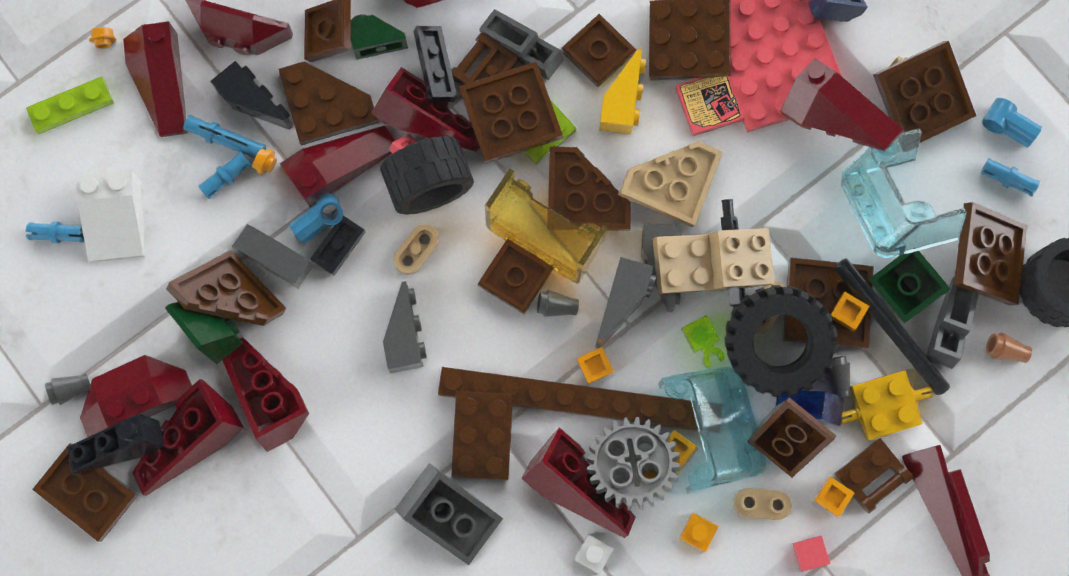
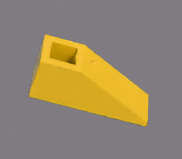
M637 49L605 93L599 131L631 134L633 126H638L640 110L635 109L636 100L641 101L643 84H638L639 75H644L646 59H641L642 49Z

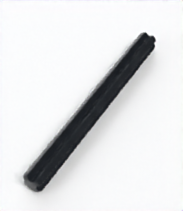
M847 258L839 261L834 266V270L856 297L869 306V313L931 387L936 395H942L948 391L950 384Z

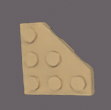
M697 141L676 151L631 167L626 172L618 195L687 226L694 227L722 151Z

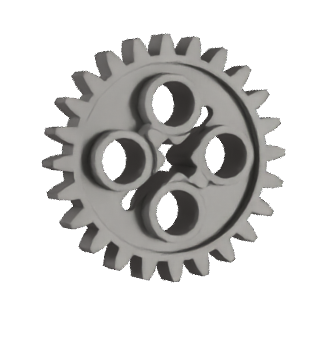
M626 417L624 418L623 426H619L616 421H613V430L604 426V437L595 435V441L598 445L590 444L589 446L590 452L593 454L587 455V462L593 465L587 467V472L593 475L590 478L591 485L599 484L596 488L597 494L599 495L606 491V502L615 498L617 508H619L622 502H627L628 510H631L633 503H637L639 509L643 510L644 501H647L653 507L655 496L663 501V490L672 492L673 486L670 482L678 481V475L674 472L680 471V464L675 462L680 459L679 452H672L676 449V442L667 443L670 439L669 432L660 435L661 425L651 429L649 419L643 426L640 425L639 417H636L634 424H630ZM628 440H631L633 443L637 474L640 482L639 487L634 485L627 446ZM647 443L653 448L650 451L642 452L638 449V446ZM614 448H621L624 451L620 456H613L609 452ZM647 470H653L658 475L654 479H647L643 476V473ZM618 475H626L629 480L626 483L619 484L614 481V478Z

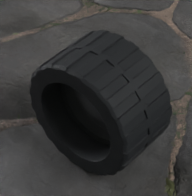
M450 136L432 137L412 143L391 154L380 167L395 211L405 215L426 212L448 204L467 193L474 183L459 141Z
M1064 237L1031 255L1022 269L1020 295L1024 306L1028 308L1032 316L1038 318L1044 324H1050L1054 327H1069V305L1061 301L1053 293L1048 282V269L1054 259L1069 262V238Z

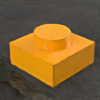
M844 292L830 316L834 321L851 331H855L869 306Z
M603 347L576 359L588 385L614 373Z
M828 477L813 501L834 516L840 517L853 497L854 492L832 477Z
M691 513L679 539L706 552L719 526Z

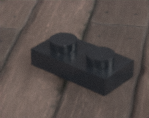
M343 215L342 220L333 226L310 260L332 276H335L366 233L365 229Z

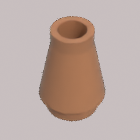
M1001 332L999 334L993 333L989 337L986 344V353L996 360L1027 363L1031 358L1032 348Z

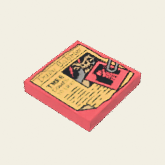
M729 76L696 78L675 86L692 136L741 122L745 118Z

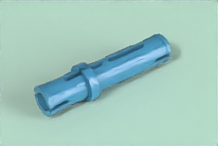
M189 115L184 123V130L186 132L203 137L210 144L215 142L234 151H241L243 154L253 158L256 157L261 149L266 150L265 144L223 129L216 122L208 123L193 115Z

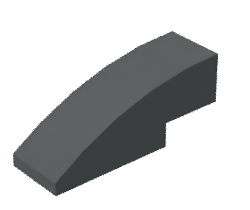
M496 9L491 12L479 28L481 33L486 34L518 56V62L527 65L537 62L541 76L548 81L564 60L560 49L540 39L536 31Z
M248 224L232 245L234 249L299 289L314 267L309 260Z
M955 276L949 285L951 289L946 293L926 355L930 361L953 369L961 360L966 336L971 331L979 295L954 285Z

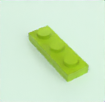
M101 76L28 106L26 110L35 132L41 134L114 104L105 79Z

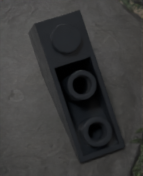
M234 61L210 81L216 91L233 110L286 129L292 128L288 120L290 117L288 111L281 104L276 106L270 100L273 98V95L263 84L259 87L253 81L256 77L246 65L241 68Z
M138 413L68 446L67 449L71 472L76 474L141 458L165 447L159 420Z

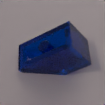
M805 390L797 391V396L789 397L788 394H782L781 398L777 397L776 399L777 406L787 398H791L823 425L841 426L844 398L827 391L806 392Z

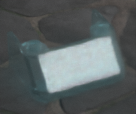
M920 128L903 132L886 151L868 147L842 172L841 186L873 251L884 258H891L958 240L967 213L962 208L936 215L932 206L924 201L904 202L887 168L916 160L922 134Z

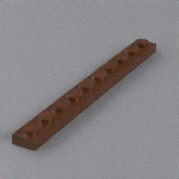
M442 367L438 396L456 398L457 390L513 393V406L620 421H624V418L627 417L629 422H634L636 417H639L642 424H645L649 419L650 425L718 433L720 404Z

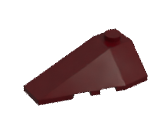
M384 125L303 148L281 162L280 165L311 208L315 205L319 196L327 193L332 194L392 154L389 148L395 139Z
M242 337L240 340L243 343L222 361L255 439L269 452L294 438L308 417L309 411L299 390Z
M199 379L180 396L175 404L177 407L175 413L169 421L165 420L162 424L161 429H163L162 436L165 447L141 457L132 474L142 495L147 496L223 448L244 429L233 406L204 380Z

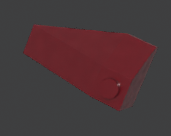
M169 21L141 25L123 39L125 64L159 136L167 137L188 134L184 130L186 111L178 34Z
M814 59L796 77L780 110L782 115L802 128L809 130L815 128L826 131V135L833 137L836 135L852 139L854 143L886 151L904 132L903 128L840 74L817 59Z
M402 67L385 88L371 112L382 123L389 124L393 128L427 138L450 136L459 141L461 148L477 152L479 149L471 123L463 115L453 114L447 107L448 102H429L425 82Z
M559 427L530 461L521 479L542 497L626 538L636 517L631 510L627 509V505L622 502L619 508L616 507L615 498L606 502V491L602 494H597L596 488L599 484L591 485L590 478L593 475L587 472V467L590 464L583 457L586 452Z

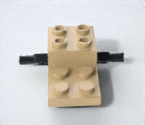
M733 199L721 200L723 210L721 231L703 235L653 238L658 294L728 290L730 306L733 309L735 306L738 307L742 303L741 299L746 296L745 288L775 284L769 228L739 230L738 219L734 216Z

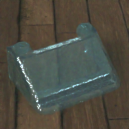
M733 367L677 374L664 377L659 381V389L664 388L669 397L673 399L690 397L707 462L699 463L690 470L688 475L690 486L686 487L687 493L755 477L765 470V456L747 442L757 426L745 383L736 374Z

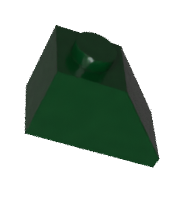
M360 14L351 19V43L356 60L408 48L404 32L373 14L368 16Z

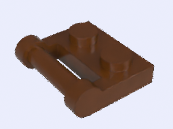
M480 33L475 39V45L457 67H453L451 71L454 81L465 85L513 69L518 63L519 57L486 34ZM483 50H490L470 77L465 73Z
M881 438L875 440L835 472V475L843 485L854 492L853 497L868 514L876 509V504L902 483L907 484L913 479L910 471L900 463ZM891 468L895 475L869 496L865 495L862 490Z

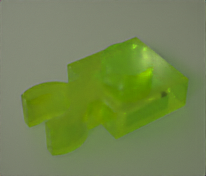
M707 315L681 328L693 353L702 351V362L707 369L712 366L709 361V355H716L720 362L725 359L723 351L714 346V343L718 342L720 338Z

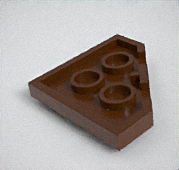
M305 61L279 68L301 146L379 123L378 118L371 114L374 105L371 95Z
M550 146L548 229L630 231L631 202L618 195L619 191L611 184L612 182L577 147Z
M231 250L172 280L166 288L186 310L265 326L280 317L286 310V307Z

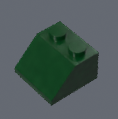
M915 245L911 246L868 279L904 324L951 289Z
M179 302L171 303L165 307L195 347L215 364L221 362L243 343L237 336L240 330L230 319L225 321L219 316L186 310Z

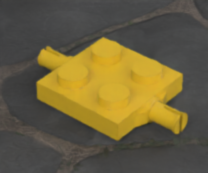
M898 371L850 386L853 397V409L838 413V418L849 416L839 420L842 425L857 420L863 428L866 440H873L922 425L923 423L918 411V401L932 398L933 392L922 395V393L932 391L931 387L927 386L914 390L910 386L906 371Z

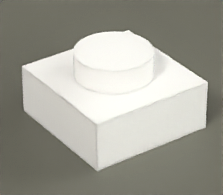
M588 534L574 560L600 574L613 548Z

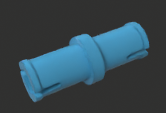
M240 151L237 156L223 167L221 165L216 168L217 172L202 184H199L198 187L208 199H211L212 196L227 184L232 185L234 183L233 179L248 167H251L252 164Z
M990 158L987 159L980 173L1002 182V186L1009 188V186L1031 197L1040 184L1039 180L1018 172V168L1013 166L1011 168L1006 167Z
M29 222L25 232H32V234H26L28 240H50L51 243L57 244L61 241L84 242L81 225H62L61 222H52L51 224Z

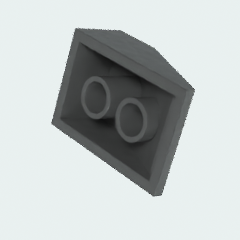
M620 257L596 341V348L602 347L642 304L644 297H650L656 280V276L651 275L654 266Z
M430 463L395 508L403 520L468 565L503 520L500 515Z

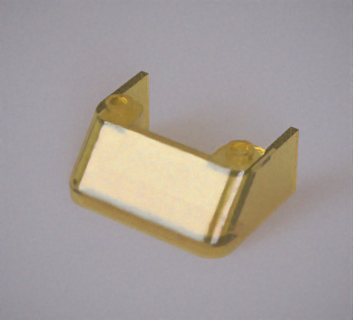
M509 168L485 204L487 228L503 240H511L554 267L555 272L574 283H580L605 240L608 228L604 225L599 228L593 223L581 224L580 226L574 224L535 200L530 191L531 186L521 179L515 181V171Z

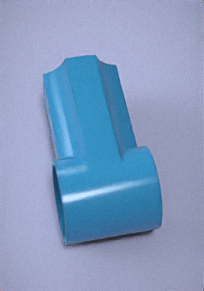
M996 98L983 118L982 125L993 133H1004L1028 148L1038 137L1042 126L1017 112L1016 105L1004 98Z
M330 193L319 196L315 205L289 224L290 229L300 242L305 245L325 228L336 225L342 220L343 209L338 198ZM328 205L336 207L332 213H324L323 209Z

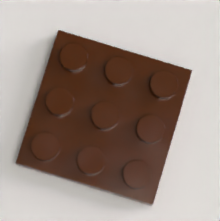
M731 0L650 1V81L731 76Z
M949 41L938 43L873 74L888 116L904 129V132L898 138L901 149H909L976 116Z
M537 62L459 86V91L485 164L563 139L560 125Z
M964 203L954 285L1007 305H1019L1027 225L977 203Z
M792 257L789 259L787 287H796L812 295L823 305L829 314H831L844 292L857 298L834 270V266L838 262ZM852 264L872 288L873 285L868 279L873 276L874 266ZM868 310L855 331H851L832 320L837 330L838 336L835 337V341L838 347L869 348L871 314ZM785 315L783 341L807 343V334L802 323L792 316Z

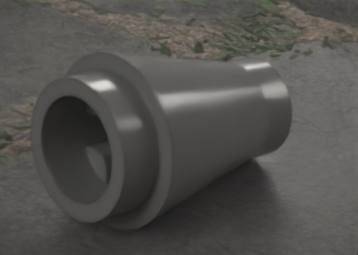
M549 289L546 292L540 291L537 313L543 314L544 317L577 315L579 299H574Z
M846 356L832 358L835 361L832 369L827 368L824 372L833 391L834 398L851 396L850 362H847Z
M87 374L52 378L51 382L45 383L46 392L52 405L57 403L62 405L88 391L90 387Z

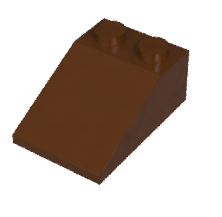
M787 398L761 421L747 442L793 478L827 447L837 435L791 398Z

